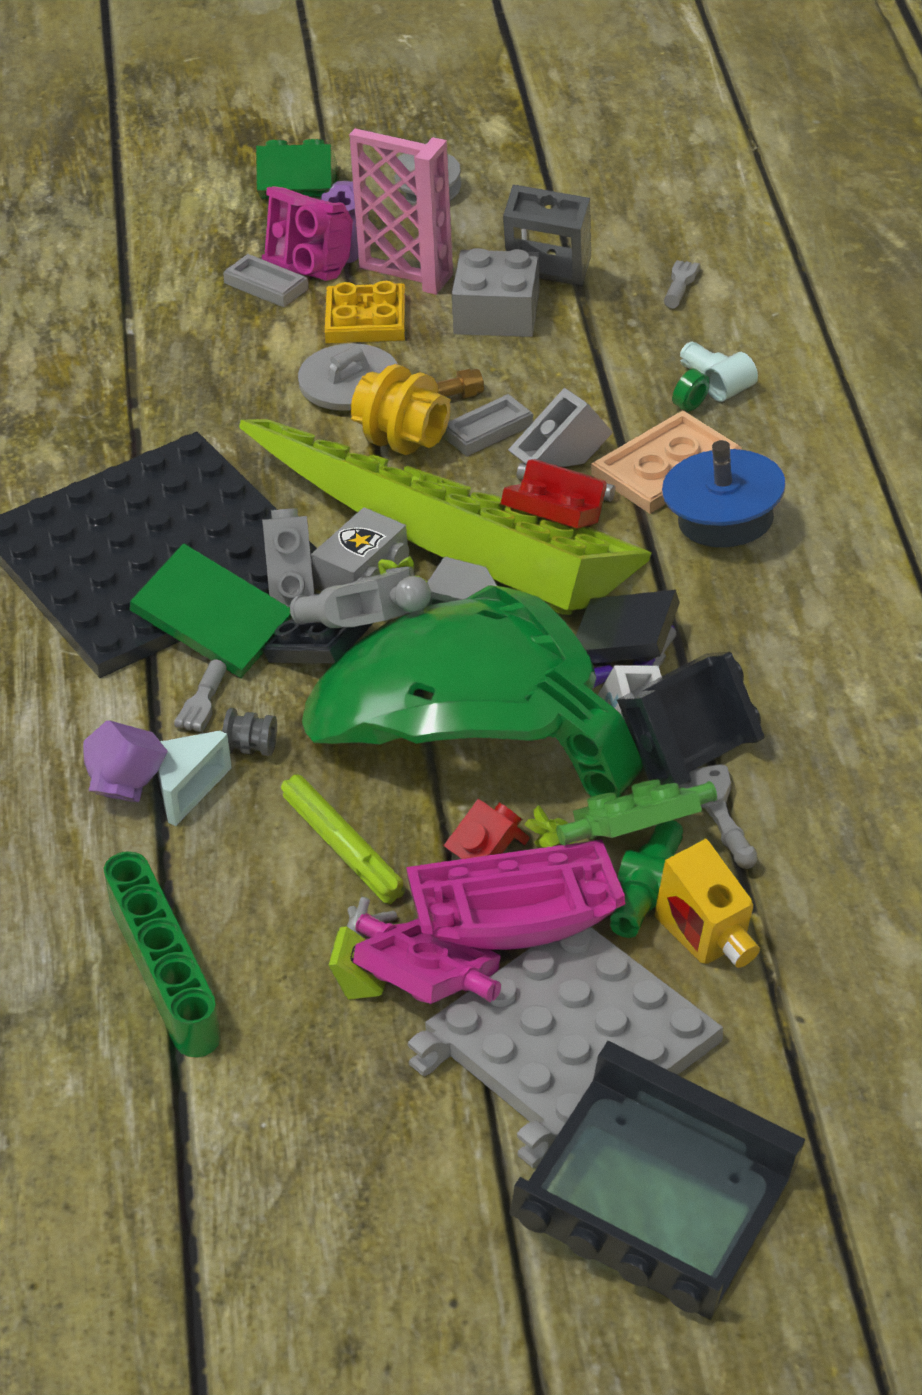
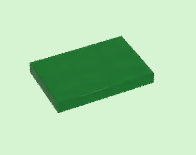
M184 543L130 601V611L211 661H222L226 665L227 670L239 678H242L264 653L263 649L266 644L276 635V628L292 619L290 607Z

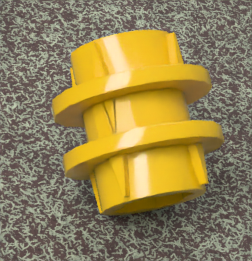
M393 364L387 366L380 374L372 371L362 376L352 397L351 420L363 426V434L368 442L381 447L389 444L393 451L408 455L415 452L421 445L431 448L440 442L449 423L451 400L444 395L438 394V385L433 377L422 372L412 375L409 369Z

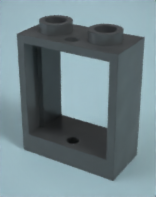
M513 184L503 214L505 250L521 249L526 252H539L540 279L583 286L592 255L590 198ZM547 205L554 206L552 209L545 208ZM521 228L571 237L572 248L522 239Z

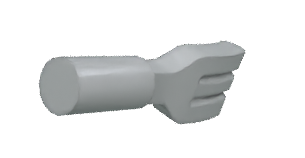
M680 260L675 262L671 277L673 282L664 298V303L668 308H676L679 305L686 286L695 280L696 275L700 271V263L692 264L687 261L684 263V261Z
M212 660L209 663L198 685L197 693L185 702L181 712L176 717L175 728L183 729L185 727L186 730L194 729L197 732H203L213 714L210 699L216 693L227 670L226 665L222 661Z

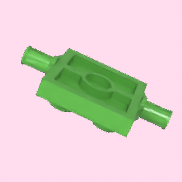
M650 780L631 786L632 794L616 798L615 793L596 795L587 799V807L573 810L575 822L557 826V836L561 845L565 846L586 838L590 840L595 839L597 836L613 838L702 811L701 804L717 800L716 788L710 781L685 789L684 787L679 788L678 783L661 785L660 780Z

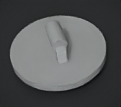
M365 344L330 346L312 354L302 363L298 372L299 388L305 398L318 406L333 410H351L352 397L362 376L372 371L380 374L387 366L398 363L389 353L374 346Z

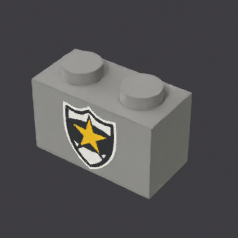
M365 507L362 508L311 554L314 588L323 591L334 585L355 582L360 577L379 575L378 562L381 559L391 560L399 565L403 559L409 556L406 525Z

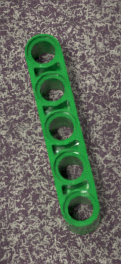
M129 851L111 856L103 868L110 908L177 1050L185 1056L196 1058L206 1056L219 1046L221 1040L213 993L146 858L137 852Z

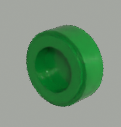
M695 368L687 371L680 378L673 391V404L686 412L693 411L699 407L709 391V377Z

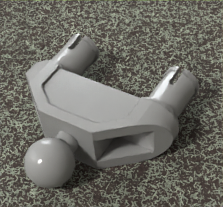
M412 567L391 568L386 570V573L372 577L364 576L349 584L328 587L319 595L296 596L291 602L290 614L292 619L298 624L322 622L329 628L355 627L385 621L410 612L421 611L427 607L430 601L431 589L424 579L414 575Z

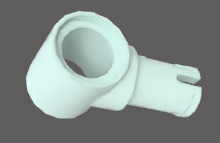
M696 342L687 343L681 350L680 357L683 358L680 360L681 364L689 369L695 368L709 377L710 388L708 393L716 401H725L755 385L758 380L757 368L753 360L746 353L737 352L728 357L719 352L712 353Z

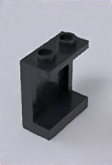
M731 652L706 653L617 699L649 781L660 780L661 785L678 783L680 786L691 780L689 772L741 744L757 743L765 738L760 725V714L754 704H752L743 682V670Z

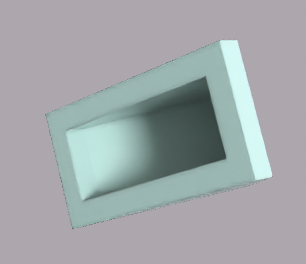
M215 731L160 741L168 751L157 772L169 824L177 826L232 768L226 733Z

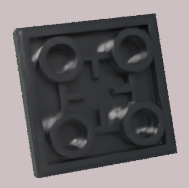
M676 589L591 598L576 637L589 655L594 666H604L613 661L632 659L638 662H647L660 657L680 603Z
M291 619L276 628V635L266 644L263 652L269 663H337L373 623L355 627L329 628L322 622L298 624Z

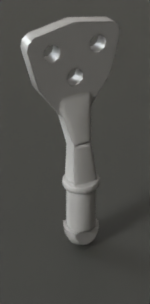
M720 764L696 768L689 772L691 780L681 784L679 788L684 787L687 789L705 784L708 781L714 784L717 800L701 804V807L705 808L716 822L721 833L722 844L729 848L737 865L744 869L752 868L758 858L756 849L750 846L744 837L743 829L738 827L732 820L726 807V801L731 791L728 767Z

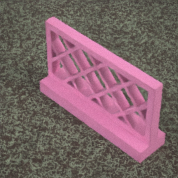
M354 129L349 136L359 268L421 282L423 292L437 295L453 275L447 140L432 137L427 144ZM363 144L372 146L382 159L374 164L363 152ZM398 152L414 155L415 169L410 172L395 155ZM386 162L401 178L394 185L379 169ZM369 175L384 190V193L379 197H376L366 186L365 178ZM403 184H406L416 195L417 202L414 205H411L397 190ZM388 196L403 212L397 218L381 203ZM371 209L386 224L380 231L368 219V212ZM406 217L418 228L419 236L415 239L400 224ZM389 230H392L405 245L399 251L383 236ZM375 242L389 258L382 260L371 257L370 245ZM410 250L419 260L421 269L411 267L402 255Z

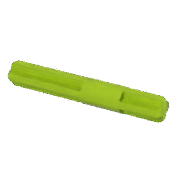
M293 774L289 780L283 781L281 785L283 797L384 903L392 904L397 898H401L404 895V883L400 876L303 776Z

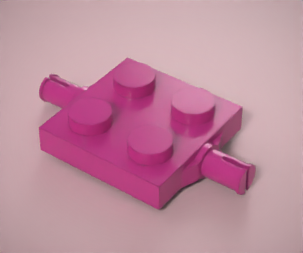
M365 913L356 922V932L370 939L355 944L353 963L372 972L377 979L390 982L411 993L416 1000L432 1004L460 990H470L489 1002L494 1001L501 991V983L489 977L498 971L499 954L488 949L453 944L429 934H424L421 932L418 918L408 923L393 925L391 923L385 924L370 914Z

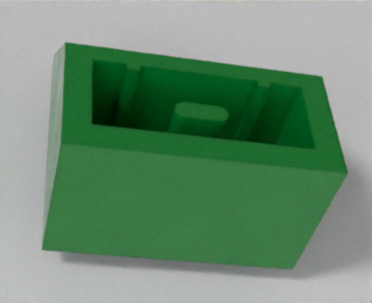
M307 139L303 141V145H288V142L285 140L266 141V146H256L257 192L261 199L269 198L266 195L267 187L275 186L286 188L308 197H322V193H328L332 185L336 183L337 159L331 144H325V141L321 139Z

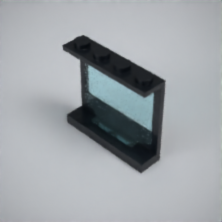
M608 1040L598 1055L593 1081L529 1181L519 1177L515 1183L509 1215L517 1218L527 1229L536 1233H545L565 1243L578 1256L585 1259H595L618 1271L629 1283L637 1286H646L669 1298L679 1309L688 1313H698L711 1320L794 1174L805 1139Z

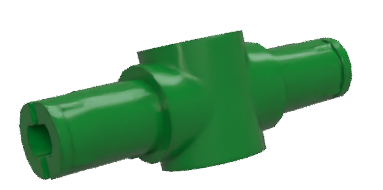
M671 820L657 824L647 844L639 848L638 852L627 850L624 854L618 873V880L625 895V904L617 908L610 919L612 920L610 923L611 929L617 935L624 938L635 937L647 912L656 907L665 860L675 855L683 840V827L677 821Z

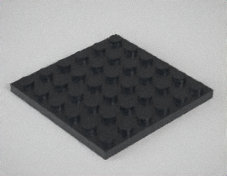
M197 431L0 514V566L99 678H102L181 642L130 611V601L183 543L269 595L262 520L272 519L271 510L278 509ZM309 541L311 555L317 548Z

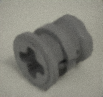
M229 708L225 715L222 732L228 736L230 754L237 748L240 749L242 754L252 755L255 751H261L262 755L272 756L277 736L276 716L266 715L265 718H259L258 714L254 712H246L244 716H239L235 708Z

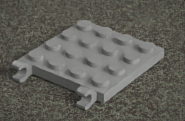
M590 927L566 939L531 947L489 977L501 983V991L494 1001L489 1002L471 991L467 992L425 1022L426 1031H421L413 1036L408 1042V1047L417 1054L409 1060V1065L422 1076L432 1073L444 1060L451 1056L530 1122L517 1133V1138L526 1144L517 1151V1155L534 1168L539 1165L593 1081L598 1055L608 1040L678 1075L722 1042L723 1027ZM596 1129L586 1130L570 1155L572 1156L602 1132Z

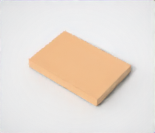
M682 410L591 463V475L606 481L607 484L615 485L616 492L651 514L666 505L662 494L663 481L668 472L679 462L695 454L711 451L712 444L719 440L729 442L730 449L742 450V447Z

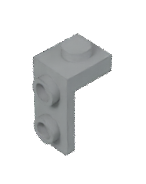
M298 508L271 510L272 519L262 520L269 595L290 607L292 600L296 596L314 595L307 516L298 517Z

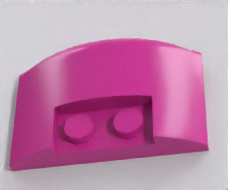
M603 840L406 867L421 932L453 944L471 948L510 950L549 944L566 939L590 928L625 904L624 892Z

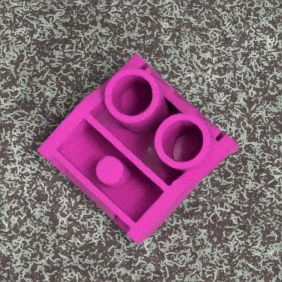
M267 187L266 195L269 196L266 242L265 254H262L261 259L297 274L312 276L326 281L338 278L350 257L353 219L344 203L319 200L286 188Z

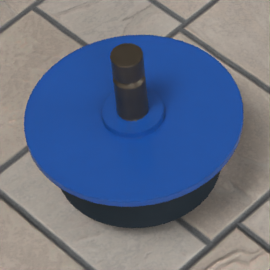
M719 440L712 444L711 451L695 454L675 465L663 481L662 494L668 508L678 515L679 528L687 538L710 547H734L752 542L769 530L774 519L773 508L780 502L785 492V477L780 467L771 459L747 450L730 449L729 442Z

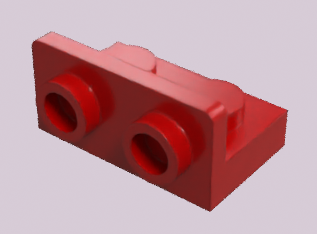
M530 459L527 461L521 484L504 487L500 504L578 529L598 523L607 483L592 476L537 459Z

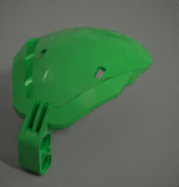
M488 585L464 600L438 603L427 606L418 612L407 613L388 621L363 637L337 663H333L319 679L305 702L302 718L305 733L313 743L337 744L359 742L380 745L398 738L418 744L437 740L465 738L533 741L545 739L548 736L555 737L567 753L585 791L591 797L605 793H615L616 798L621 797L643 768L642 759L624 718L613 706L592 691L596 682L594 666L583 645L569 626L539 597L500 586ZM416 689H422L434 695L431 700L414 696L413 693Z

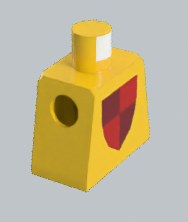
M704 839L666 859L654 916L700 963L709 964L726 955L737 968H741L754 960L760 951V947L747 933L753 910L752 900L711 843Z

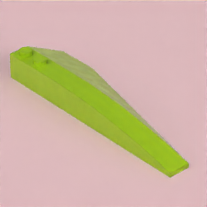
M268 419L240 421L239 428L267 451L356 512L365 507L405 524L407 540L441 557L484 566L494 580L510 586L511 589L539 597L546 601L556 613L570 615L573 610L587 608L591 598L605 597L650 560L652 553L650 551L587 526L577 529L500 504L502 497L480 492H473L470 496L471 487L409 466L404 467V470L388 467V459L373 454L366 456L349 453V446L326 440H314L315 435Z

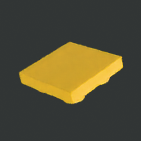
M380 281L370 285H355L350 282H343L336 286L327 287L325 313L326 343L405 341V284Z

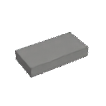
M250 254L245 255L223 272L225 284L281 307H286L308 290L307 277Z
M507 394L449 421L442 437L467 457L528 428L533 423V413Z

